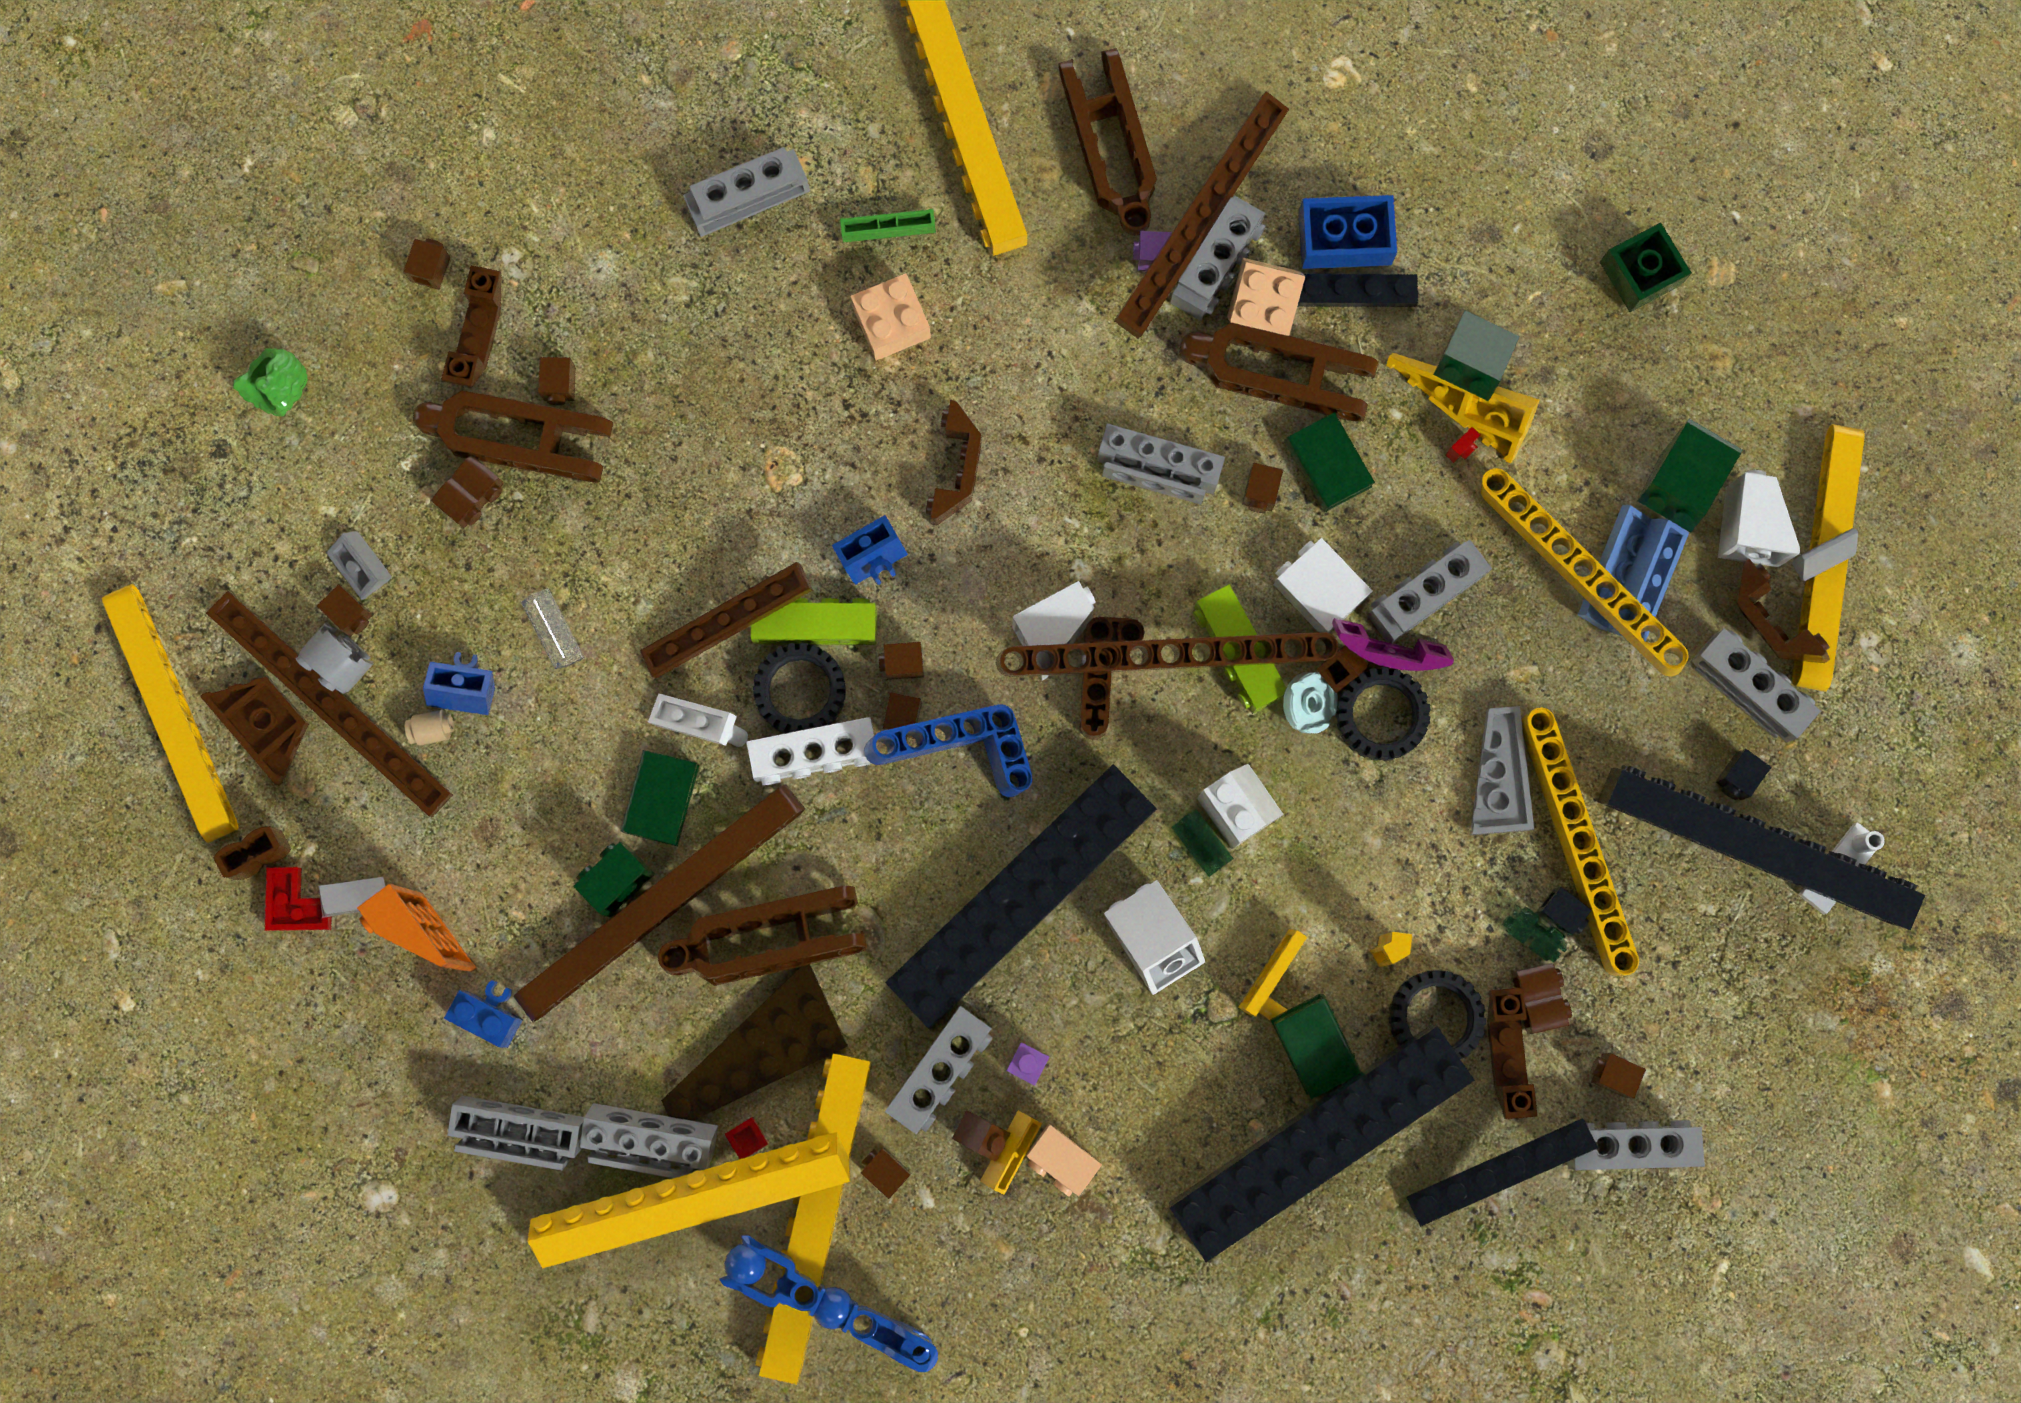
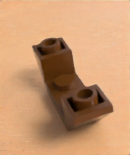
M470 266L463 293L468 299L469 304L456 352L448 351L441 378L443 382L473 387L487 368L501 313V271Z
M950 400L949 409H943L941 427H945L947 438L968 441L962 442L960 460H965L963 471H957L955 489H959L960 492L935 488L934 497L928 496L926 515H931V525H939L969 504L973 499L982 435L958 402Z
M1750 559L1746 560L1743 565L1737 605L1749 623L1779 659L1824 664L1828 662L1830 658L1826 650L1830 647L1819 633L1813 636L1807 628L1785 643L1789 638L1778 624L1772 627L1766 620L1770 616L1759 601H1756L1772 590L1768 582L1772 577L1761 563L1755 566Z
M1523 988L1490 990L1487 1028L1493 1082L1504 1119L1538 1117L1534 1084H1528L1521 1025V1020H1527Z

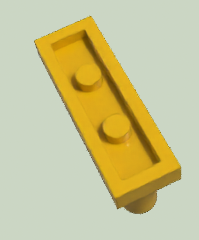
M1293 929L1287 931L1238 1006L1239 1009L1255 1017L1260 1013L1269 1020L1287 1011L1285 1007L1269 996L1307 939L1304 934Z

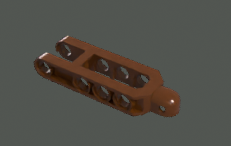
M1117 48L1101 51L1102 65L1111 94L1088 100L1086 99L1081 79H1077L1073 66L1074 60L1070 59L1059 62L1058 68L1062 86L1097 204L1105 210L1118 215L1120 224L1126 233L1132 236H1139L1140 232L1147 231L1150 225L1151 212L1148 202L1155 191L1154 185L1156 184L1157 177ZM1114 116L1118 117L1139 187L1135 195L1122 198L1121 194L1109 187L1106 177L1105 160H1101L1098 150L1097 133H1093L1091 122Z
M1236 323L1228 324L1216 331L1214 335L1203 332H1190L1183 337L1179 350L1181 358L1186 363L1206 369L1216 388L1324 415H1330L1335 412L1339 419L1353 422L1365 420L1368 404L1355 397L1320 389L1324 371L1327 370L1343 375L1351 373L1373 379L1378 367V361L1375 358L1364 354ZM1231 343L1251 348L1255 353L1263 351L1283 356V360L1288 361L1291 358L1311 363L1312 371L1309 384L1307 386L1228 366L1224 360L1226 348Z
M463 390L444 401L443 404L433 402L421 403L413 412L415 426L426 435L440 437L456 457L467 459L472 455L482 462L593 483L600 482L604 466L591 460L558 454L562 432L586 436L588 433L610 438L613 428V422L603 417ZM469 411L488 414L493 419L503 417L519 420L524 425L530 422L544 425L539 448L534 450L457 435L454 431L455 420L465 413L469 414Z
M839 886L698 918L686 938L670 941L660 948L658 962L667 974L674 976L695 972L702 979L713 986L860 953L867 949L863 931L835 937L833 934L812 939L808 918L855 907L858 904L855 887ZM794 921L796 923L799 939L797 946L773 951L771 948L767 949L766 953L745 958H742L740 955L736 956L735 960L714 965L710 964L708 946L712 940Z

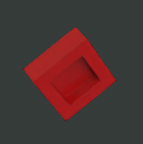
M1471 427L1448 450L1445 456L1453 463L1460 457L1466 460L1478 448L1475 442L1481 434Z
M754 1117L747 1119L725 1133L739 1159L750 1157L769 1144Z

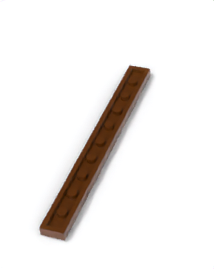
M1266 91L1260 97L1114 319V322L1137 339L1143 335L1205 240L1226 204L1233 197L1289 111L1288 107Z
M227 591L206 612L209 617L429 817L432 818L453 796L445 786L337 689L330 691L318 681L320 675L313 669L309 671L302 667L296 661L299 654L231 592Z

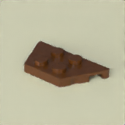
M268 677L251 680L247 684L228 686V689L213 693H203L200 696L272 782L280 786L308 728L309 723Z

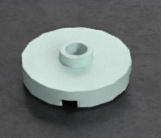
M1302 672L1295 676L1288 684L1284 694L1283 709L1289 724L1293 729L1301 733H1319L1327 729L1331 724L1329 721L1332 716H1335L1338 706L1337 693L1334 692L1319 672Z

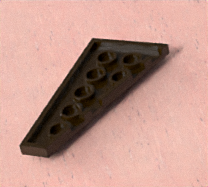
M811 964L801 966L661 1100L668 1117L694 1121L848 1047Z

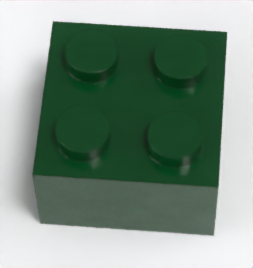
M1661 222L1610 248L1600 260L1601 266L1629 312L1678 288L1692 274Z
M619 842L617 845L611 843L599 855L602 859L594 867L591 865L585 867L577 875L576 879L578 882L573 886L599 914L611 917L655 875L650 867L629 846L622 842Z

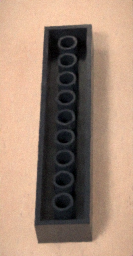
M1114 764L1111 765L885 983L924 1025L931 1029L1156 812L1157 808Z
M1622 765L1621 769L1611 768L1598 798V803L1888 924L1911 930L1926 896L1916 891L1918 885L1893 876H1889L1886 879L1887 872L1870 865L1866 866L1859 863L1857 867L1855 866L1856 859L1832 851L1826 854L1825 850L1827 847L1813 841L1799 839L1797 842L1794 840L1796 834L1772 826L1766 829L1764 828L1766 822L1758 818L1740 814L1739 817L1734 816L1735 809L1721 803L1710 802L1708 805L1704 803L1706 797L1689 790L1681 789L1680 793L1674 791L1676 785L1661 778L1652 777L1651 780L1645 779L1646 772L1632 766Z
M1431 1024L1171 1200L1169 1208L1205 1262H1208L1475 1080L1438 1026Z

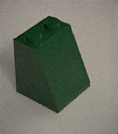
M1689 418L1660 454L1637 502L1691 533L1707 514L1743 449Z

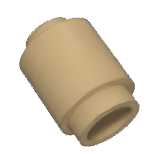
M443 709L413 715L410 720L405 721V733L409 743H417L419 746L449 740L451 733L455 729L452 716L450 714L447 715Z

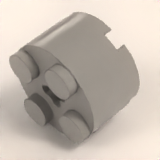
M324 623L299 651L296 661L309 671L313 669L320 675L318 681L330 691L337 689L345 694V692H349L374 663L369 661L370 656L346 635L344 637L340 635L337 637L334 635L337 629Z

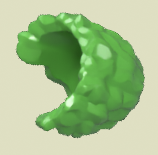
M266 348L250 364L248 372L234 380L233 389L238 391L245 401L253 403L256 408L263 410L267 414L283 417L288 410L292 409L293 404L302 397V391L308 381L306 368L291 352L284 349Z

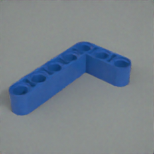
M1004 704L884 730L873 736L864 748V755L870 763L884 765L983 741L997 789L1003 796H1017L1027 790L1033 780L1015 715L1012 709ZM993 715L1001 720V728L993 723ZM964 722H968L972 725L974 730L973 734H970L965 730ZM935 728L944 732L945 741L939 740L936 737ZM906 735H910L915 739L916 748L907 744ZM876 742L885 744L888 753L885 755L880 753L876 748ZM1001 745L1009 748L1010 757L1002 753ZM1010 774L1017 777L1019 787L1011 784Z

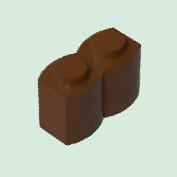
M471 455L457 468L452 477L440 487L431 501L462 528H465L467 525L471 526L479 520L482 515L481 509L486 503H492L502 493L501 487L504 482Z
M265 826L250 832L242 842H235L224 846L215 854L213 859L224 878L244 880L255 875L263 865L273 864L285 858L291 851V847L282 830Z
M1548 963L1512 972L1514 988H1523L1527 1020H1523L1527 1034H1536L1569 1026L1568 1018H1572V1010L1568 1000H1563L1560 987H1564V979L1559 968L1555 969L1553 963Z

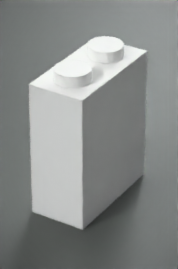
M1321 538L1315 544L1309 541L1298 552L1301 557L1296 562L1291 564L1287 561L1275 573L1278 578L1274 586L1318 632L1330 633L1334 629L1332 625L1334 618L1344 620L1373 591Z

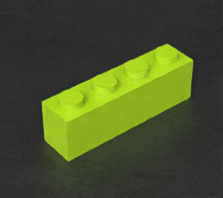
M1230 584L1196 602L1194 607L1196 611L1193 612L1194 618L1200 628L1205 627L1210 637L1257 635ZM1256 642L1254 653L1257 657L1263 658L1266 650L1262 643ZM1226 643L1223 647V654L1229 660L1234 658L1235 649L1231 644ZM1274 664L1223 667L1229 681H1235L1240 689L1237 695L1245 709L1250 708L1253 714L1284 698L1287 687Z
M799 598L751 625V640L753 644L787 645L791 643H807L808 645H877L876 603H870V599L866 598L852 599V603H839V599L823 598L821 603H809V599Z

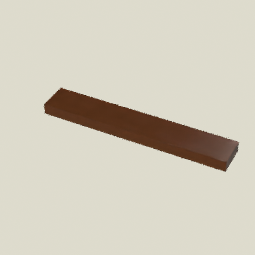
M795 562L641 649L640 652L651 677L657 679L812 592L813 589L802 565Z

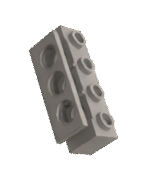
M782 147L689 186L690 190L683 197L699 235L702 237L808 193L810 188L794 149L786 151Z
M1235 195L1233 198H1230L1179 279L1178 286L1172 294L1171 304L1202 321L1206 313L1212 315L1220 301L1217 298L1220 290H1227L1235 277V274L1232 273L1237 264L1241 265L1242 258L1247 259L1251 251L1247 247L1252 239L1257 242L1266 227L1262 224L1265 213ZM1232 231L1239 232L1241 235L1233 234ZM1216 256H1223V257L1226 258V259H1222V260H1221V259L1217 258ZM1201 280H1207L1211 284H1204Z
M1107 423L1097 462L1105 464L1102 477L1201 505L1205 492L1214 495L1225 457Z
M1471 540L1463 544L1457 541L1443 552L1446 555L1438 562L1432 559L1419 569L1421 574L1412 580L1410 576L1395 587L1397 590L1389 597L1384 594L1371 604L1373 610L1367 617L1386 642H1395L1492 570V567ZM1448 566L1454 567L1458 572V576L1452 575L1448 570ZM1423 584L1433 587L1434 594L1425 591ZM1398 601L1406 602L1410 607V611H1403Z
M1725 628L1715 633L1691 660L1696 665L1694 670L1773 738L1779 736L1786 743L1798 739L1821 712L1815 706V701L1806 693L1798 692L1791 686V681L1786 675L1771 669L1767 665V660L1756 651H1750L1743 645V640L1738 634L1730 630L1727 631ZM1728 659L1734 664V669L1729 665ZM1752 680L1757 683L1758 689L1754 687ZM1777 701L1781 704L1782 710L1777 706Z
M960 1006L885 1112L915 1134L920 1129L927 1132L937 1117L933 1114L939 1103L944 1106L956 1091L951 1087L958 1076L964 1079L973 1067L974 1063L970 1059L977 1050L983 1053L993 1039L988 1034L992 1028ZM958 1036L966 1037L969 1041V1049L963 1055L955 1054L951 1048L953 1039ZM944 1062L950 1067L951 1072L947 1080L939 1081L934 1077L933 1068L937 1063ZM926 1089L931 1093L932 1101L930 1105L920 1107L915 1103L914 1095L917 1090Z
M462 1095L452 1104L447 1136L463 1138L455 1145L454 1152L562 1171L571 1161V1158H575L582 1149L580 1148L584 1117Z
M593 1103L583 1120L580 1148L592 1150L588 1156V1163L676 1178L694 1171L708 1169L714 1156L718 1125ZM608 1155H618L617 1158H610V1157H607V1156H608ZM639 1160L649 1161V1164L639 1163ZM671 1166H679L681 1169H671Z
M1672 1120L1671 1126H1659V1121H1639V1127H1627V1122H1607V1128H1595V1123H1587L1595 1142L1599 1138L1603 1139V1151L1599 1153L1595 1149L1567 1162L1568 1169L1705 1167L1702 1127L1691 1126L1690 1120ZM1665 1136L1667 1138L1668 1145L1667 1148L1663 1151L1661 1149L1660 1142L1661 1139ZM1634 1137L1636 1141V1147L1634 1151L1631 1152L1628 1147V1142L1630 1138Z

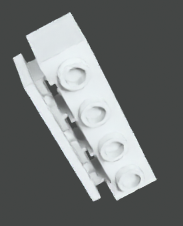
M866 717L746 741L753 779L756 782L762 781V785H771L781 782L780 779L793 777V779H801L811 776V773L824 771V773H831L842 770L844 766L854 765L855 767L872 764L864 755L866 743L875 736L871 718ZM843 741L853 743L852 750L846 754L837 752L838 745ZM819 747L822 749V754L818 759H807V753L811 748ZM780 754H791V760L787 765L778 766L776 764Z

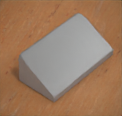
M1852 528L1792 560V565L1800 579L1806 581L1853 557L1857 551V529Z
M357 531L342 533L326 552L361 600L367 598L392 578Z
M378 877L318 886L322 917L360 912L357 907L385 887L384 878Z

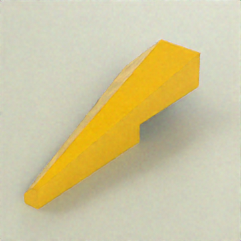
M1392 353L1389 356L1386 364L1387 367L1396 369L1407 378V383L1412 387L1417 386L1429 396L1428 399L1462 427H1468L1469 429L1473 427L1481 434V442L1487 447L1492 446L1504 456L1503 459L1510 464L1513 462L1531 426L1540 401L1539 399L1497 386L1490 400L1486 401L1433 375L1437 366L1396 353Z

